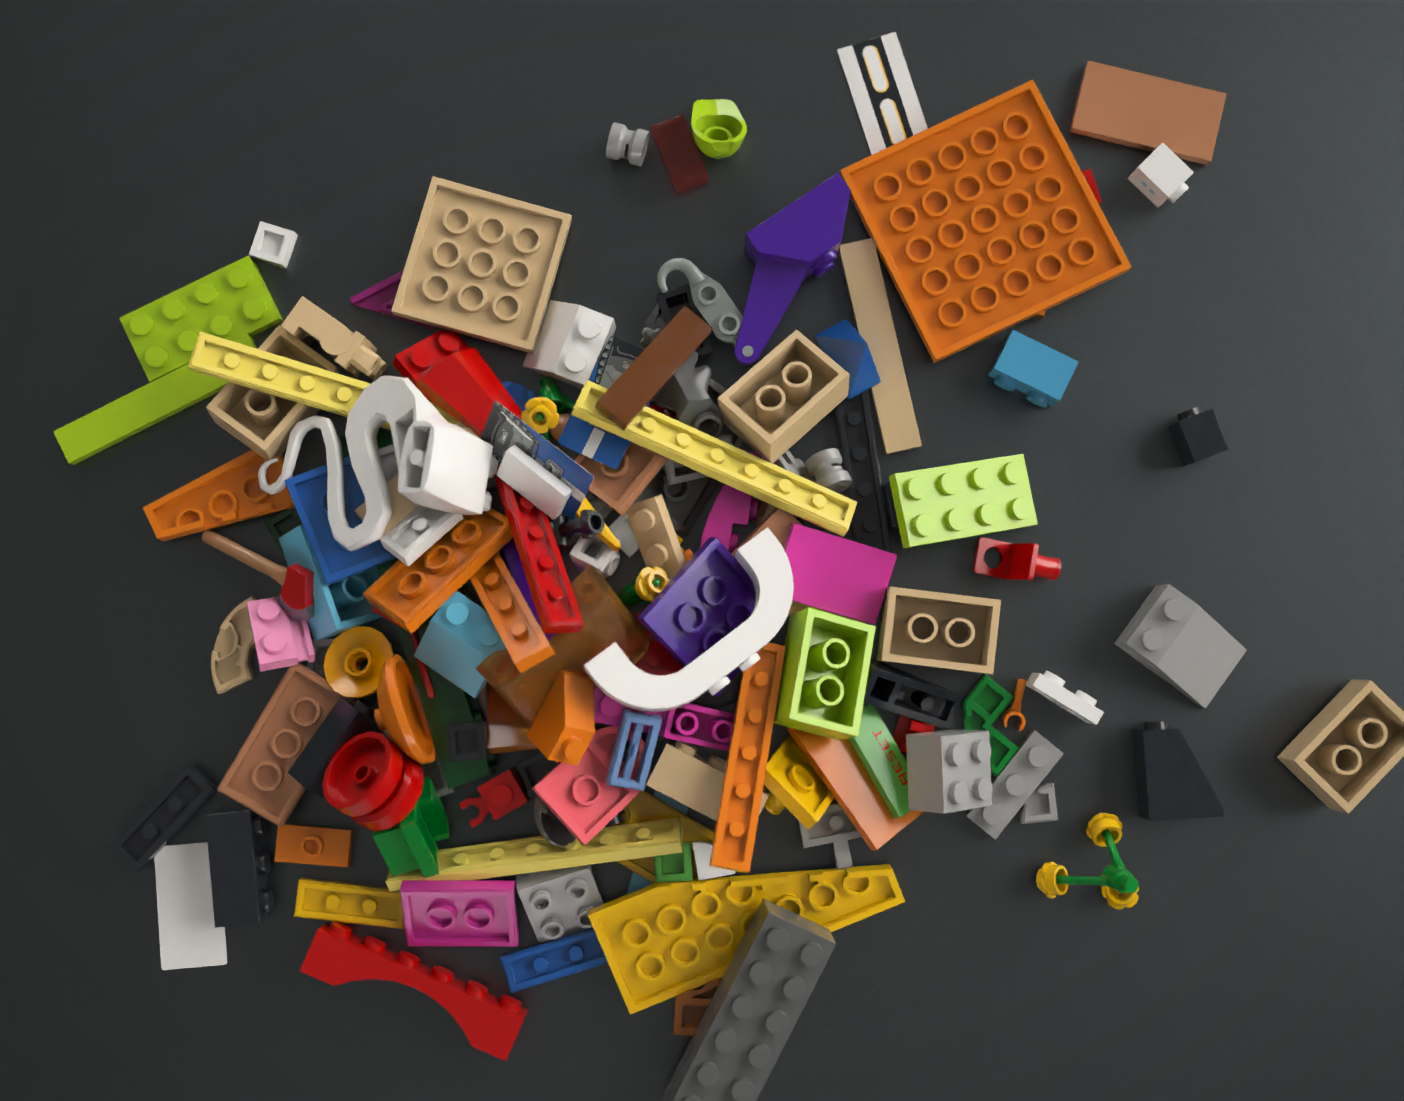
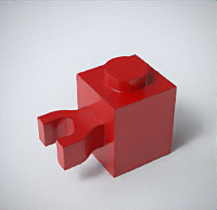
M514 766L477 787L481 795L480 797H469L460 802L459 805L461 809L469 805H476L478 807V817L469 821L473 828L482 823L489 812L494 820H497L527 803L533 797H528L525 783Z

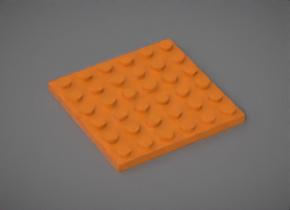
M1030 80L851 164L839 172L851 190L850 198L934 363L1120 276L1132 268L1034 80Z

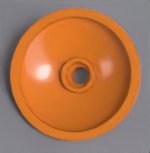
M400 655L389 656L382 666L377 686L379 708L374 710L377 725L381 731L387 730L394 744L414 761L424 765L431 763L435 760L436 749L410 668Z

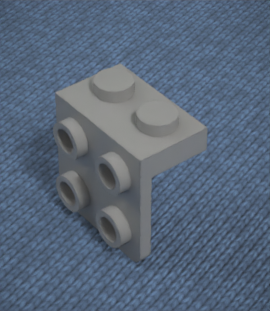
M591 865L515 875L518 895L539 942L545 943L593 927L588 917V910L604 903L593 877Z

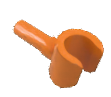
M1023 679L1017 680L1011 706L1001 714V722L1005 728L1010 716H1019L1016 725L1018 732L1023 730L1026 725L1025 717L1020 712L1027 682Z

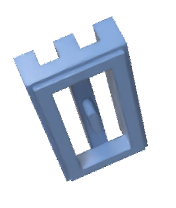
M623 709L606 776L607 785L644 791L662 722L660 715L652 714V716H649L645 712L638 711V713H633L631 710ZM631 722H634L635 725L622 776L619 778L618 773ZM644 724L650 725L636 780H631Z

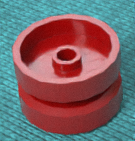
M369 731L356 735L344 743L333 755L325 770L322 787L324 798L332 807L345 815H349L353 821L363 828L378 832L390 829L401 822L415 807L422 793L424 775L422 766L400 750L391 740L381 733Z

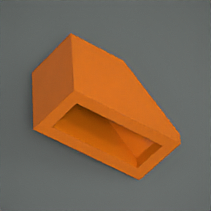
M561 670L527 737L548 760L578 766L595 734L594 682L589 677Z

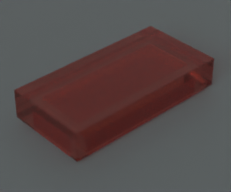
M683 114L650 126L651 134L676 195L710 182Z

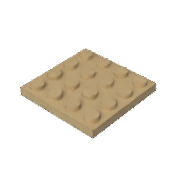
M432 176L391 310L393 315L533 354L572 222V215Z

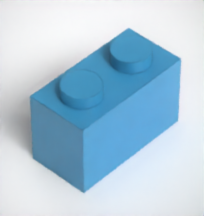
M1012 330L1006 336L988 376L994 378V383L1000 388L1008 391L1017 389L1027 394V400L1031 403L1047 407V405L1053 406L1061 400L1079 361Z

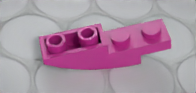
M750 452V454L758 457V453ZM724 484L708 516L700 548L709 538L716 537L732 553L737 548L739 535L737 532H732V526L747 528L748 520L755 521L758 499L752 498L751 495Z
M594 683L595 722L619 727L623 709L631 710L633 713H638V711L645 712L649 716L656 714L662 718L658 735L663 738L724 751L729 750L735 713L693 703L667 711L650 712L636 710L614 701ZM631 722V725H630V729H631V730L634 729V725H635L634 722ZM644 724L642 732L648 733L650 725Z

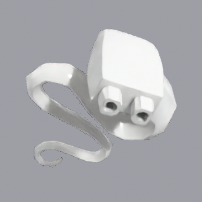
M386 375L381 376L363 390L350 410L347 419L345 435L351 464L366 502V515L360 525L354 529L350 528L345 516L342 445L333 422L329 418L314 415L297 422L289 435L282 473L278 480L269 485L265 476L268 466L280 461L277 458L269 459L261 465L258 479L261 490L271 495L282 491L286 487L284 480L292 478L300 446L306 433L314 428L321 429L327 456L328 521L334 540L348 550L354 551L381 539L392 515L391 494L380 463L376 438L379 428L384 423H389L392 432L399 471L398 492L415 504L427 508L464 515H482V511H489L492 496L490 492L486 491L488 478H492L497 473L498 460L492 456L493 446L459 426L448 423L408 378Z

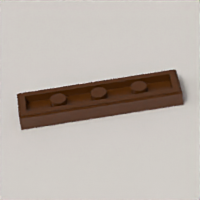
M684 306L597 401L595 408L624 431L707 339L713 328Z

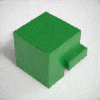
M430 777L424 778L422 793L415 807L401 822L390 829L378 832L373 831V838L393 876L417 869L421 870L424 878L439 874L438 846L436 842L450 838L449 818Z

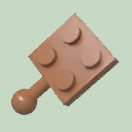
M559 414L558 424L555 428H550V433L555 440H559L571 415ZM630 442L617 469H613L582 454H579L574 461L594 476L588 492L623 516L668 461V458Z

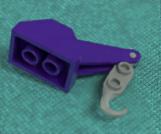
M837 172L746 233L744 254L755 270L743 316L720 283L702 273L696 265L684 258H673L661 266L657 275V284L661 292L665 293L668 290L666 277L671 271L680 270L689 280L693 303L705 322L713 328L712 332L720 341L734 345L735 360L739 365L743 367L754 366L759 361L762 352L802 282L812 275L819 278L834 267L833 261L837 258V252L842 239L850 188Z

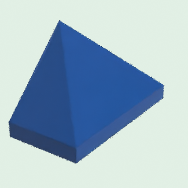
M847 319L814 336L820 349L850 374L848 400L881 383L867 342Z

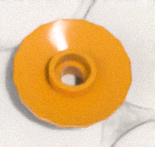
M356 626L343 631L332 641L326 652L323 666L326 681L333 691L346 698L361 699L374 694L377 691L382 666L387 657L393 655L391 643L383 633L372 627ZM368 660L366 668L361 671L362 662Z

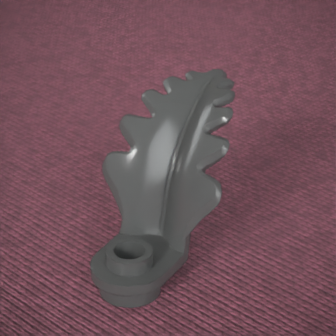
M648 327L642 330L643 339L639 341V344L647 348L662 329L652 330ZM695 351L662 388V392L656 398V404L658 407L675 411L682 423L717 438L722 432L724 418L721 411L707 394L711 369L707 365L695 368L698 359V353ZM709 419L708 422L703 424L701 423L702 421Z

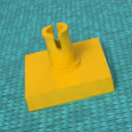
M789 735L785 738L767 761L764 785L770 792L764 806L774 815L780 814L786 807L809 830L819 821L834 799V796L792 736Z

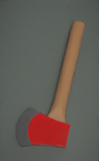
M210 529L205 530L202 534V541L266 574L282 586L278 602L289 616L297 620H307L314 616L313 571L297 563L288 567L278 565Z

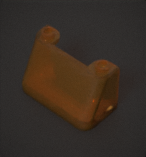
M592 565L588 566L578 575L571 585L584 622L580 633H557L549 640V643L555 654L523 673H520L508 650L494 652L475 668L529 728H531L561 670L589 677L584 670V665L614 642L617 643L633 665L648 650L649 642L646 633L605 578Z

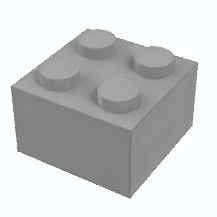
M951 729L906 734L909 810L944 814L992 806L993 786L991 783L989 731Z

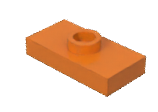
M285 823L284 826H278L274 862L349 867L351 866L354 829Z

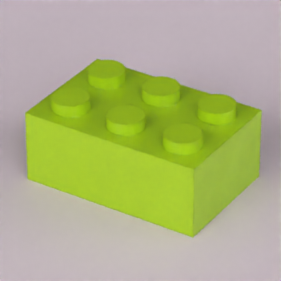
M809 607L790 614L773 724L835 740L858 737L876 626Z

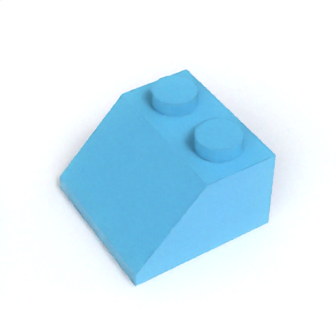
M456 591L441 605L431 619L414 657L476 699L508 654V650L487 611Z

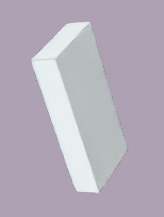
M516 445L506 450L496 473L500 479L553 520L562 513L573 491Z

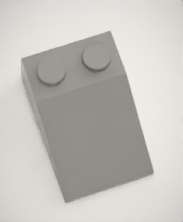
M1170 584L1154 587L1114 643L1203 709L1208 706L1247 651L1198 604Z

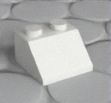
M550 300L544 314L533 354H527L523 367L582 390L586 381L589 380L609 338L615 333L616 324L614 318L582 305Z

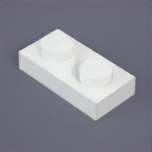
M419 505L387 532L380 541L387 551L409 566L461 521L463 516L462 514H454Z
M1045 671L1044 675L1041 673L1031 674L1026 682L1027 687L1084 722L1097 725L1104 712L1095 707L1096 699L1080 690H1077L1075 694L1063 687L1065 681L1049 671Z

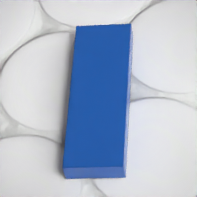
M593 927L545 943H538L506 953L500 957L510 993L608 963Z

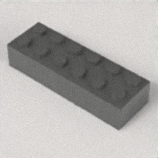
M764 898L762 899L697 1027L698 1030L695 1036L692 1037L663 1094V1101H757L836 946V942L828 928Z

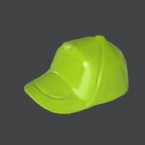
M728 99L696 100L694 102L691 127L693 140L697 147L706 156L715 159L732 156L740 148L747 133L745 120L736 104Z

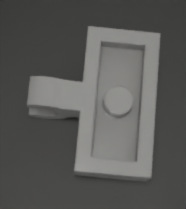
M839 803L830 804L819 821L809 830L798 820L803 848L832 843L836 867L840 869L853 866L848 840L861 838L862 836Z

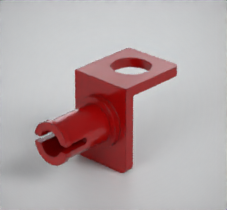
M979 537L977 539L972 571L1006 580H1033L1034 576L1056 580L1061 571V561L1059 558L1038 555L1039 545L1035 543L1012 544ZM991 547L997 549L1000 554V562L995 568H989L984 562L985 551Z

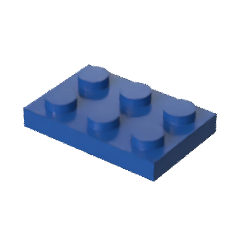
M350 456L343 458L345 516L349 527L354 529L362 523V520L354 511L365 502V496L352 468ZM327 465L284 481L323 576L329 586L398 558L387 551L380 540H376L354 551L348 550L334 540L328 521Z

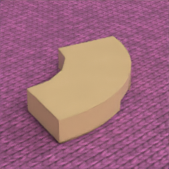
M254 596L244 600L235 607L220 626L214 650L211 653L212 679L218 694H223L255 678L251 666L255 644L247 609L248 601L257 600Z

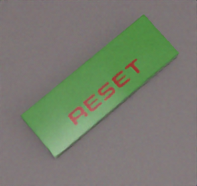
M867 704L862 709L858 737L848 739L893 818L897 819L911 811L909 810L907 762L875 706Z

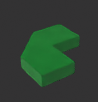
M982 674L962 699L964 730L989 731L991 773L998 777L1020 749L992 726L1014 696L988 675Z

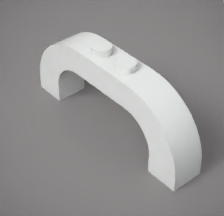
M768 527L739 548L734 555L751 578L755 588V606L751 616L685 668L664 676L651 675L638 669L631 663L617 643L614 642L584 665L585 672L597 687L608 697L626 707L650 712L667 711L694 701L707 690L713 696L731 682L727 675L739 667L744 672L761 658L757 652L780 630L788 616L793 598L791 565L782 545Z

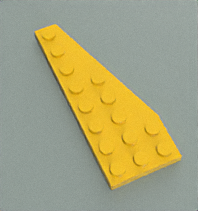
M890 864L840 869L832 868L716 877L703 880L656 882L588 910V917L631 1015L723 977L763 898L828 928L830 932L904 903L905 899Z

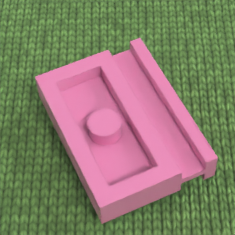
M279 596L247 602L260 672L298 665V662L309 660V663L315 662V653L307 620H297L289 616L278 602Z

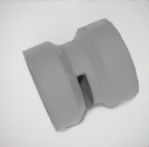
M614 122L608 137L606 158L613 160L620 158L628 159L630 164L641 167L647 152L650 131L643 129L633 131L627 129L624 124Z
M836 448L820 451L812 455L805 462L809 474L815 476L816 484L838 494L849 488L852 484L848 471L843 470L841 467L842 457Z

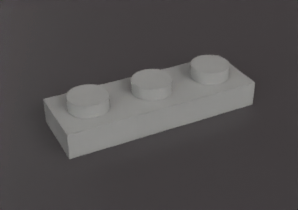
M1036 730L1030 731L1018 746L1020 748L999 776H995L991 780L993 786L992 806L968 809L964 814L995 840L1064 754Z

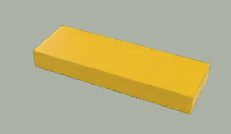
M309 878L298 880L294 917L398 929L405 928L400 890L389 891L388 887Z

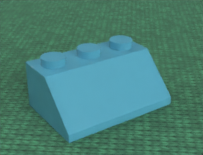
M299 525L279 538L288 566L297 563L314 572V616L307 619L314 641L340 635L343 631L353 627L365 626L384 619L372 612L374 606L363 595L380 578L377 567L328 586L303 525Z

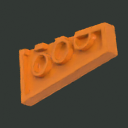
M250 450L143 507V510L157 539L164 542L293 508L295 505L287 486L275 495L260 489L258 472L261 465L267 460L255 451ZM283 454L278 458L279 462H275L273 465L270 464L266 470L265 476L269 485L276 482L282 473Z

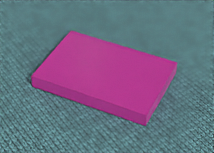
M792 522L784 546V551L790 562L793 574L792 601L875 625L897 554Z
M402 880L400 892L407 946L518 947L519 929L515 881Z

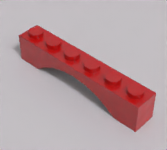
M333 921L331 924L325 923L317 929L300 972L332 986L350 981L377 979L394 981L413 987L432 997L453 1016L463 1029L472 1047L504 1061L507 1060L528 1012L527 1009L521 1007L522 1003L519 1000L508 995H502L499 998L488 993V988L479 982L468 980L465 983L453 978L454 973L447 968L437 965L430 968L419 963L420 958L410 952L400 951L398 954L385 948L387 944L378 938L366 936L364 939L352 934L353 929L346 924Z

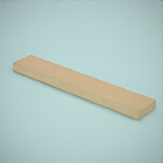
M872 238L842 244L839 246L838 253L856 331L867 342L881 383L870 388L885 455L921 448V439L876 246Z

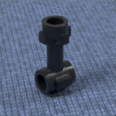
M589 509L580 511V518L568 521V516L559 515L555 520L548 516L558 548L570 546L569 540L571 536L582 534V539L595 538V534L601 533L604 529L602 515L597 511Z

